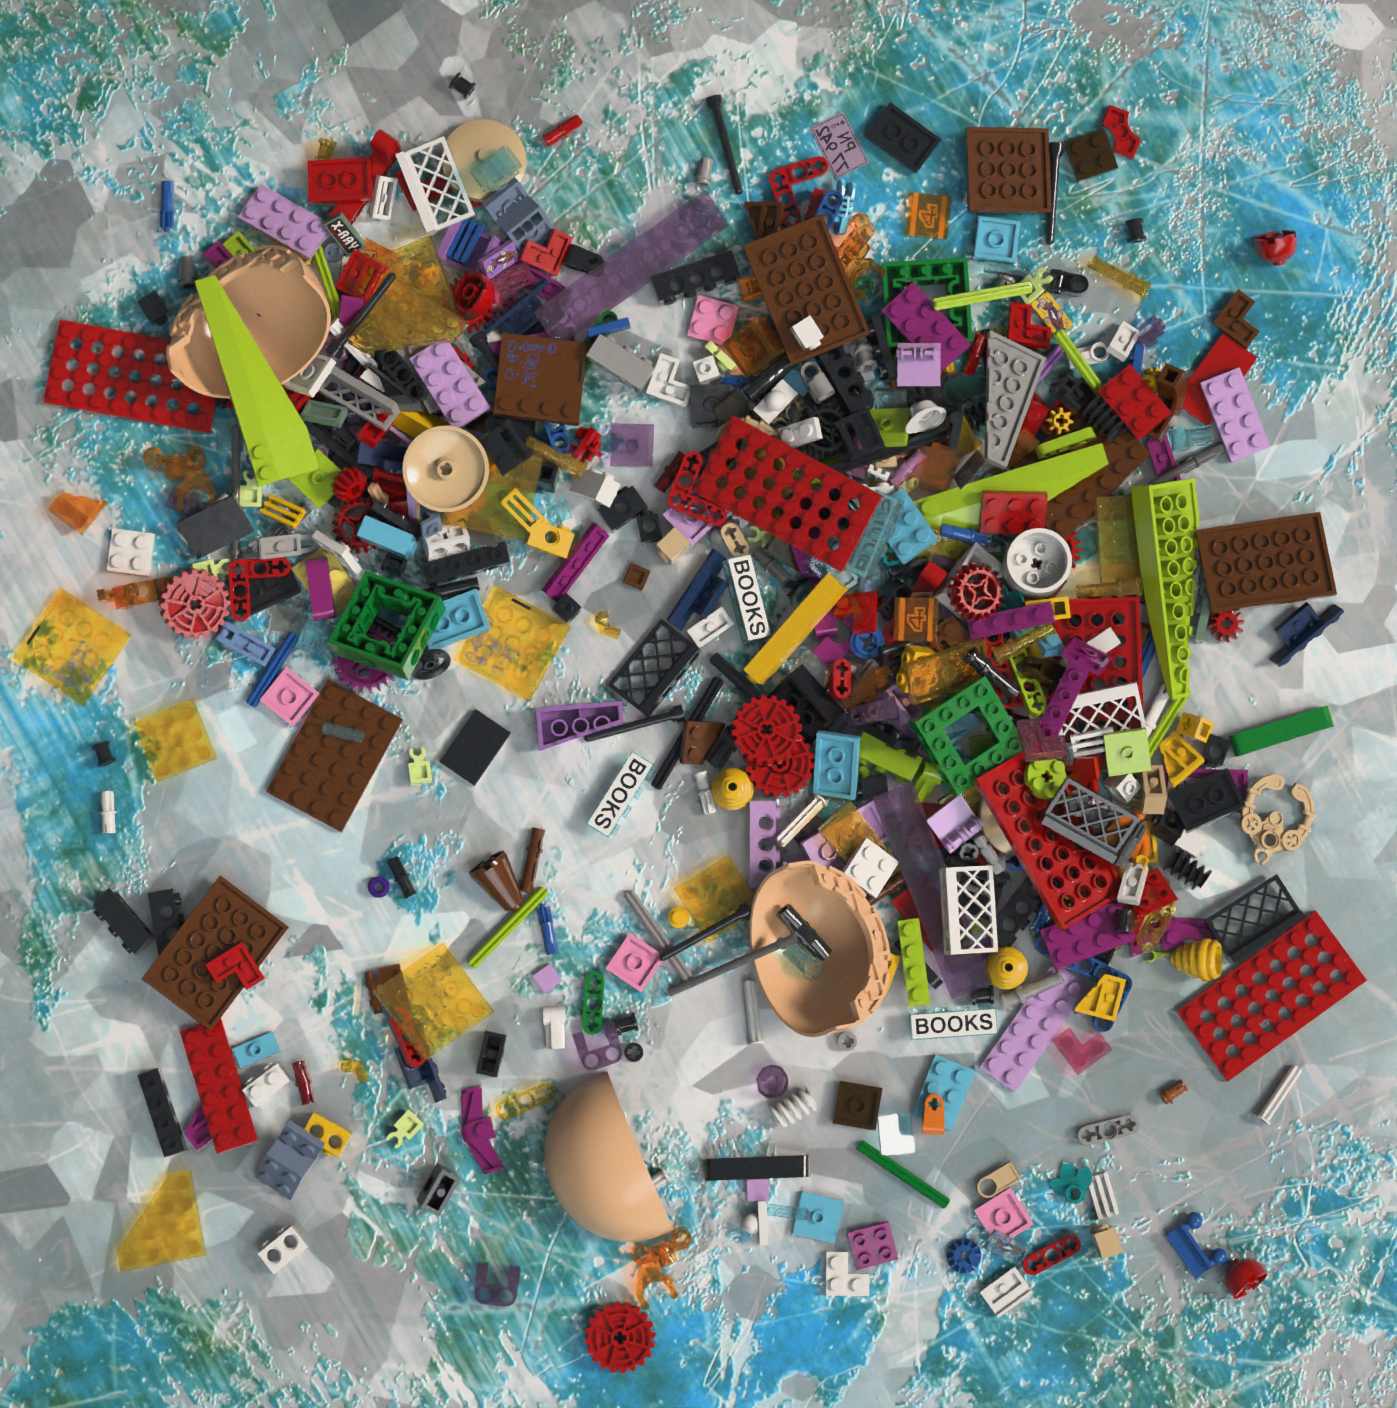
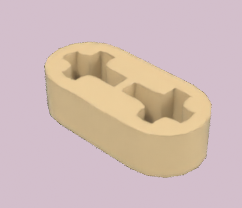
M726 519L725 523L720 526V531L731 554L735 557L747 555L749 545L741 527L736 520ZM730 526V528H733L734 535H731L726 527ZM735 541H738L743 547L741 550L736 548Z

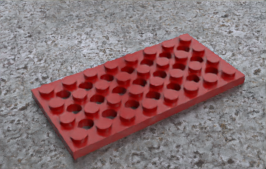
M59 320L43 399L44 404L211 434L216 407L214 406L215 397L206 396L201 393L195 394L184 383L181 389H172L171 384L173 380L178 378L170 371L166 356L167 345H170L171 340ZM75 339H80L83 342L79 350H73L71 347ZM96 343L103 344L104 349L100 354H95L92 351V347ZM116 347L124 348V355L120 358L113 356V350ZM137 351L145 352V358L141 362L134 360V354ZM160 354L166 356V362L161 366L155 364V357ZM70 360L78 361V368L74 371H70L67 368ZM94 363L98 364L99 372L95 375L89 374L88 367ZM117 367L120 369L119 377L115 379L110 378V369ZM134 371L141 373V379L138 382L130 381V374ZM155 375L162 377V383L159 386L151 385L150 380ZM71 380L74 382L73 390L69 392L64 391V382ZM88 384L95 386V392L92 395L84 394V388ZM109 388L116 390V396L113 399L105 398V391ZM129 392L137 394V399L134 403L126 402L125 397ZM150 396L158 398V403L154 407H149L146 404L147 398ZM170 400H177L179 403V407L175 411H170L167 408ZM194 403L198 404L200 407L199 412L195 415L189 414L188 407Z
M732 416L693 490L694 493L840 572L845 570L883 498V495L735 416ZM740 439L747 441V448L743 451L737 448V442ZM758 449H764L766 452V457L762 461H758L755 457ZM730 458L737 460V467L733 470L727 468V461ZM781 458L785 466L782 470L777 471L774 468V462ZM748 468H754L756 471V476L752 480H748L745 476ZM799 468L803 471V478L795 481L792 473L795 469ZM720 477L727 479V486L723 489L717 487V480ZM767 478H772L775 482L774 487L770 490L764 487V481ZM818 478L822 482V487L820 490L814 491L811 488V482ZM738 487H744L746 490V495L742 499H738L735 495ZM785 488L793 490V497L789 500H785L782 496ZM833 489H839L841 492V496L837 501H833L830 498V492ZM757 497L764 499L765 503L761 509H757L754 506V500ZM804 498H810L812 501V506L808 510H804L801 507V501ZM851 499L859 501L860 505L856 511H851L848 507ZM775 507H781L783 510V515L779 519H775L772 515ZM823 508H828L831 512L827 520L820 518L819 513ZM794 517H799L802 521V525L798 529H794L791 526V520ZM841 518L849 520V527L846 530H841L838 526ZM813 527L820 529L821 533L817 539L810 537L809 532ZM831 537H837L839 540V546L836 549H831L828 546V541Z
M1140 597L1069 599L1071 617L1073 615L1080 616L1082 623L1078 627H1073L1069 623L1070 618L1055 620L1054 629L1064 647L1075 636L1080 637L1083 642L1087 643L1110 627L1116 636L1123 635L1126 638L1123 646H1116L1107 652L1113 658L1099 676L1089 672L1084 682V687L1079 693L1096 690L1093 687V682L1098 678L1106 682L1105 688L1115 686V681L1118 678H1125L1127 683L1137 681L1144 714ZM1120 613L1124 615L1125 622L1122 625H1115L1112 619L1115 614ZM1095 614L1101 615L1104 619L1100 626H1094L1091 623V618ZM1055 656V663L1060 665V660L1063 657ZM1123 656L1126 659L1127 663L1123 668H1117L1114 665L1116 657ZM1135 696L1125 698L1128 702L1127 709L1131 712L1137 705ZM1111 701L1106 702V709L1103 712L1111 716L1116 709L1115 704ZM1085 706L1084 710L1079 714L1090 721L1096 710L1090 706ZM1137 708V710L1135 711V714L1139 716V712H1138V708ZM1118 710L1113 718L1117 721H1126L1130 714L1125 710ZM1098 712L1092 723L1096 724L1099 721L1107 723L1109 718ZM1069 713L1065 721L1067 725H1069L1075 714ZM1077 716L1070 727L1073 728L1077 722L1084 723L1086 727L1088 723ZM1132 716L1128 722L1129 728H1142L1141 721ZM1111 720L1107 728L1113 727L1114 732L1118 731L1116 729L1117 723ZM1063 725V727H1062L1063 732H1064L1065 729L1067 728V727H1065L1064 725ZM1089 725L1086 732L1095 730V727ZM1070 729L1064 736L1066 745L1072 744L1070 735L1076 734ZM1058 735V751H1060V754H1061V749H1060V748H1061L1062 746H1061L1060 737H1059V735ZM1072 748L1065 750V752H1069L1068 758L1061 759L1065 765V772H1073L1075 768ZM1095 753L1080 756L1098 757L1099 770H1107L1105 754L1099 755Z
M1042 741L973 780L1059 931H1062L1117 898L1122 879L1111 862L1082 846L1081 850H1077L1074 846V841L1037 820L1036 813L1041 812L1042 809L1045 810L1051 799H1040L1032 794L1033 791L1025 784L1024 771L1026 766L1035 758L1044 755L1050 756ZM1045 773L1041 776L1045 779V782L1047 783L1049 777ZM1015 774H1017V775H1019V776L1021 777V779H1022V784H1021V785H1019V784H1017V783L1015 782V780H1014ZM999 784L1004 785L1006 789L1005 794L999 792ZM1067 786V788L1064 791L1066 797H1068V794H1071V791ZM1026 793H1029L1032 796V803H1028L1026 801ZM1010 802L1015 804L1017 808L1016 813L1011 812L1009 809ZM1064 802L1058 804L1060 808L1059 813L1055 812L1053 809L1051 810L1056 814L1066 812ZM1070 815L1072 823L1084 822L1083 816ZM1021 821L1026 823L1028 827L1027 832L1020 828ZM1089 825V826H1088L1089 832H1090L1091 834H1095L1094 831H1093V829H1092V828L1090 827V825ZM1048 830L1054 834V841L1048 839ZM1032 840L1038 844L1037 851L1031 847ZM1059 849H1061L1065 853L1064 860L1060 859L1058 856ZM1086 858L1092 862L1091 869L1085 865ZM1042 859L1048 861V870L1042 866ZM1069 868L1075 870V879L1070 877ZM1096 877L1102 880V888L1096 885ZM1053 878L1059 880L1060 888H1056L1053 885ZM1080 887L1086 889V898L1081 896L1079 891ZM1064 897H1068L1070 899V907H1067L1064 904Z
M1315 910L1176 1012L1228 1082L1358 988L1367 979ZM1309 934L1314 935L1317 939V943L1313 947H1309L1305 943V938ZM1291 947H1296L1299 950V957L1295 960L1288 956V950ZM1321 952H1326L1329 955L1330 959L1327 964H1321L1318 961V955ZM1275 959L1282 963V969L1279 972H1274L1270 968L1271 962ZM1305 964L1312 968V974L1309 977H1304L1300 972L1301 967ZM1335 969L1340 970L1342 973V979L1339 982L1331 979V972ZM1256 972H1261L1265 977L1261 985H1257L1253 981V975ZM1286 977H1291L1295 982V986L1291 990L1283 986V981ZM1316 982H1321L1325 986V991L1321 995L1316 994L1313 990ZM1238 985H1244L1247 988L1246 996H1237L1235 990ZM1268 990L1276 991L1277 999L1275 1002H1269L1266 999ZM1298 995H1305L1308 1002L1305 1007H1299L1296 1004ZM1222 997L1230 1001V1006L1226 1010H1222L1218 1006V1001ZM1252 1002H1256L1260 1006V1011L1256 1015H1252L1248 1010V1006ZM1282 1007H1286L1290 1011V1017L1286 1020L1281 1019L1278 1014ZM1204 1010H1209L1213 1016L1212 1020L1208 1023L1203 1022L1201 1019V1013ZM1234 1015L1241 1016L1243 1020L1242 1025L1238 1028L1231 1024V1018ZM1264 1020H1269L1273 1024L1272 1030L1268 1033L1264 1032L1261 1028ZM1218 1027L1225 1031V1037L1222 1040L1215 1039L1213 1035L1214 1030ZM1248 1032L1255 1035V1042L1252 1045H1247L1244 1042V1035ZM1230 1045H1234L1238 1049V1054L1234 1058L1229 1057L1226 1053V1049Z

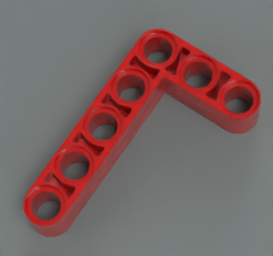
M381 129L375 133L370 142L372 153L369 157L372 158L373 190L376 175L386 176L397 160L395 154L401 152L399 141ZM368 201L338 202L328 219L342 212L353 225Z
M929 561L920 574L918 581L911 589V592L933 591L934 596L948 572L932 561ZM900 609L882 631L885 641L884 645L886 646L902 642L899 641V636L891 635L892 629H895L900 618Z
M1002 633L994 635L995 639L993 642L988 641L986 637L978 638L982 656L991 660L992 652L996 653L999 656V662L994 663L991 660L992 666L1013 683ZM991 682L992 688L999 700L1002 694L1007 696L1008 704L1003 705L1005 710L1025 706L1020 692L1014 699H1011ZM1039 682L1041 688L1045 686L1049 690V695L1045 697L1046 701L1052 699L1057 688ZM1033 684L1023 685L1024 689L1028 692L1035 690Z

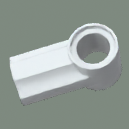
M1102 342L1078 348V351L1088 365L1105 363L1109 357V353L1106 351L1108 346ZM1101 348L1105 351L1106 355L1103 358H1097L1094 356V350ZM1067 356L1070 370L1075 369V366Z
M565 1006L543 1007V1022L546 1027V1049L565 1048Z

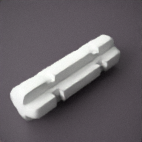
M980 835L974 840V843L978 848L980 847V852L988 864L993 865V872L997 875L1005 870V866L1002 862H999V857L992 846L988 845L986 837Z

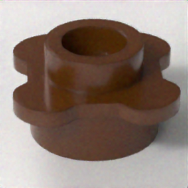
M487 412L476 418L479 419V422L476 423L474 419L466 424V428L468 430L477 429L479 432H484L486 430L485 422L489 417Z

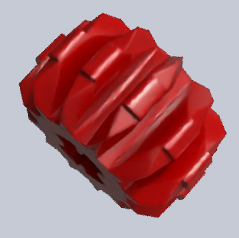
M354 466L345 467L342 472L338 471L339 474L333 478L334 482L331 484L334 495L345 503L355 502L357 497L361 498V494L366 492L365 487L369 484L365 474Z
M1234 611L1215 614L1216 617L1210 615L1208 619L1214 623L1208 624L1207 627L1209 629L1215 628L1210 635L1215 636L1218 633L1217 641L1219 642L1225 636L1226 643H1229L1231 640L1230 635L1236 640L1238 638L1236 632H1243V629L1238 625L1245 623L1244 620H1237L1242 615L1240 612L1236 615H1233ZM1224 619L1228 620L1227 623L1229 621L1231 623L1228 629H1224L1225 626H1221Z

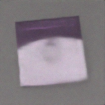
M611 423L610 466L653 468L654 424Z

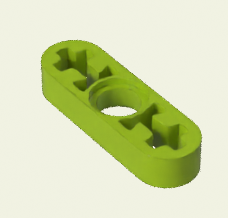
M1088 427L1042 443L1035 447L1038 459H1044L1092 442L1097 437L1093 427Z

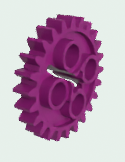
M371 624L366 635L380 642L381 640L388 642L391 649H393L396 641L395 637L389 638L390 633L388 630L382 634V627L375 631L373 624ZM332 653L333 657L337 658L332 661L333 666H338L334 669L336 674H340L338 679L340 681L345 680V687L352 684L354 692L360 687L362 694L366 688H368L371 694L373 687L381 691V684L388 687V679L395 681L391 674L354 661H348ZM366 669L370 671L367 677H360L361 671Z

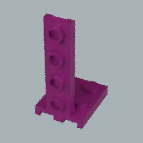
M1076 637L1071 640L1061 654V657L1070 662L1034 733V736L1051 745L1055 743L1089 672L1099 676L1113 658Z

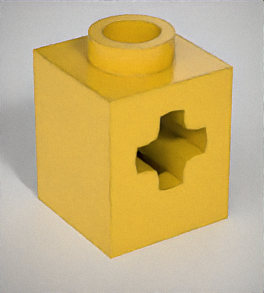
M1183 712L1178 722L1176 733L1188 739L1207 743L1214 723L1203 717Z

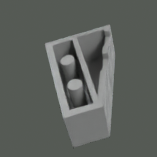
M599 334L587 353L586 359L605 372L619 378L618 381L621 383H627L635 388V392L640 395L653 375V363L645 357H641V359L633 355L634 351L625 345L620 347L615 343L616 339L610 335L605 334L603 336Z

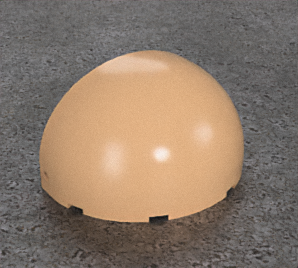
M277 245L256 247L254 252L248 254L242 252L230 258L207 276L216 275L281 385L302 372L318 355L329 333L331 323L330 307L324 289L314 272L300 257L289 249ZM198 292L195 295L190 294L179 310L169 333L172 337L170 345H167L166 348L169 369L186 386L198 393L215 398H230Z
M816 861L788 863L769 873L761 882L755 894L750 915L751 952L777 941L779 937L784 938L792 934L776 916L777 912L786 904H791L832 949L831 954L825 960L818 962L797 939V942L788 945L786 949L776 950L753 961L759 984L773 1011L791 1030L807 1037H820L849 1029L862 1023L870 1014L874 1013L882 1002L887 990L890 977L888 961L891 960L885 928L876 908H872L866 900V893L845 873L832 866L820 865Z
M606 1071L582 1082L571 1090L559 1103L546 1132L544 1143L545 1169L550 1187L557 1201L569 1217L585 1230L596 1236L616 1242L645 1241L674 1230V1226H672L625 1118L610 1080L609 1072Z

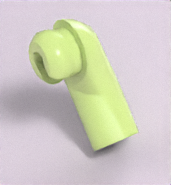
M907 477L900 484L898 490L903 487L909 495L918 487V478Z

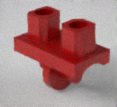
M580 426L576 432V437L582 441L578 447L570 444L567 455L577 466L582 468L586 461L591 462L594 456L601 458L603 454L598 451L602 445L599 442L602 435L591 426L589 429Z

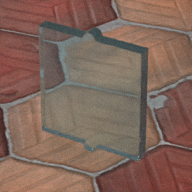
M891 1114V1116L877 1117L880 1155L895 1154L899 1156L900 1153L915 1152L911 1114Z

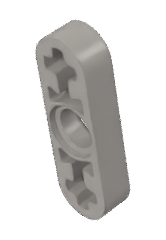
M1125 1115L1086 1125L1078 1130L1077 1138L1083 1145H1092L1132 1135L1138 1131L1139 1121L1135 1116ZM1126 1119L1135 1123L1131 1131L1128 1128L1120 1129L1122 1134H1118V1126L1115 1121H1119V1125L1125 1124ZM1105 1124H1111L1114 1127L1113 1135L1105 1136L1102 1133V1127ZM1098 1126V1133L1101 1139L1097 1140V1135L1091 1136L1089 1142L1086 1139H1082L1081 1135L1084 1134L1085 1129L1088 1132H1095L1094 1127Z

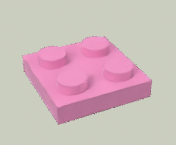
M698 295L687 337L704 342L711 340L715 345L728 348L739 306Z
M286 667L261 697L260 701L294 727L320 693Z
M629 933L606 969L642 993L662 963L659 960L661 953Z
M1011 1187L974 1209L989 1236H995L999 1233L1000 1236L997 1240L1000 1238L1002 1243L1007 1242L1010 1237L1013 1238L1034 1225Z

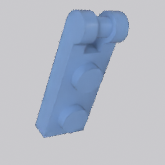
M224 620V625H221L223 627L219 634L216 633L214 639L266 668L276 648ZM230 631L235 633L231 640L226 638Z

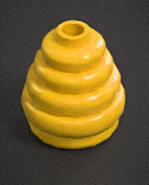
M727 768L720 771L714 777L711 785V794L714 801L720 807L727 810H738L745 807L751 801L754 793V784L750 782V776L738 768ZM735 783L737 789L735 791L729 790V784Z
M1203 938L1187 943L1184 946H1179L1171 954V964L1175 965L1178 972L1183 971L1184 974L1191 975L1194 979L1200 978L1202 981L1217 979L1221 974L1223 965L1221 944L1216 940L1212 941L1209 938Z
M1013 947L998 948V952H992L989 955L985 964V972L988 980L994 986L1010 990L1024 982L1028 972V964L1020 951ZM1010 963L1012 965V970L1010 972L1006 971L1004 968L1005 964Z

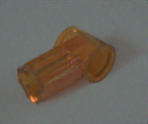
M1026 428L1019 433L1006 468L1014 469L1025 456H1028L1041 443Z

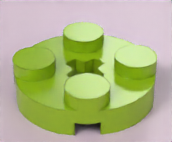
M1046 755L1032 760L1024 771L1026 786L1030 787L1035 797L1044 800L1053 798L1066 778L1064 763ZM1045 773L1049 777L1047 783L1045 782V779L1041 776Z

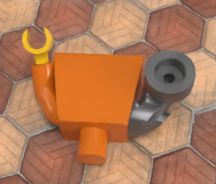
M1100 808L1102 817L1114 815L1113 810ZM1137 808L1132 812L1139 816L1140 820H1143L1146 816ZM1097 809L1090 811L1087 821L1099 818ZM1128 816L1118 818L1119 827L1128 826L1132 819ZM1115 819L1103 822L1104 828L1110 826L1106 831L1117 829ZM1100 823L1090 825L1093 829H1101ZM1146 832L1129 859V862L1133 863V867L1136 864H1141L1143 866L1142 871L1145 870L1148 864L1150 853V837ZM1118 833L1106 836L1107 843L1115 846L1119 840Z

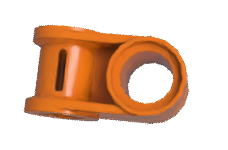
M754 276L736 281L741 289L743 296L741 300L743 303L762 297Z
M931 1093L924 1099L922 1135H944V1101L940 1095ZM932 1098H936L937 1102H940V1105H936V1109H932L931 1105H928V1102H932Z

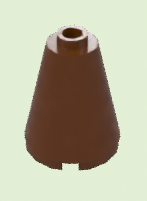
M502 850L489 856L490 859L485 862L481 861L469 871V875L505 911L510 910L513 912L522 906L523 897L509 858L505 851Z

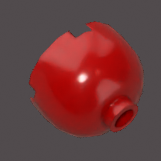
M1282 230V233H1275L1273 231L1256 236L1254 243L1258 256L1265 262H1273V266L1286 264L1285 260L1291 258L1297 249L1296 231Z
M471 271L473 273L469 275L464 274L457 282L453 293L456 295L454 305L464 313L479 315L488 311L492 306L496 292L493 283L487 276Z
M1236 1258L1227 1266L1229 1270L1225 1275L1224 1281L1229 1293L1235 1300H1239L1247 1295L1246 1291L1251 1288L1253 1290L1257 1288L1268 1276V1271L1255 1259L1244 1258L1239 1261Z

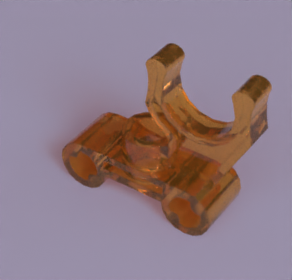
M858 213L850 221L853 229L839 247H835L855 296L864 301L867 298L866 293L856 287L858 276L864 271L873 270L883 277L886 274V270L871 258H865L870 250L867 242L874 235L875 227L865 214Z
M150 447L145 450L143 459L147 469L154 472L165 471V478L169 480L185 479L176 490V508L178 511L185 510L184 496L193 489H201L209 496L207 506L215 503L216 491L204 471L207 459L203 449L192 447L187 451L186 456H163L162 452L156 447ZM156 456L157 461L151 462L150 458ZM195 456H200V457H202V458H198V462H193V461H191V460H195Z
M171 577L129 583L114 587L112 590L99 589L96 590L98 601L100 603H115L116 610H124L138 605L161 601L162 597L159 593L165 590L163 584L165 581L170 582ZM141 587L148 588V594L145 597L138 596V590Z
M681 1226L674 1229L672 1240L650 1248L646 1243L642 1242L633 1246L631 1251L632 1259L635 1263L639 1264L636 1296L641 1303L642 1310L649 1309V1304L644 1298V1291L652 1282H663L670 1289L671 1298L676 1299L678 1297L673 1278L667 1273L661 1272L660 1268L675 1263L678 1260L675 1252L685 1249L691 1244V1233L686 1227ZM679 1233L687 1234L685 1242H678L676 1240L679 1238ZM638 1249H642L643 1252L647 1251V1255L644 1258L636 1256L635 1253Z

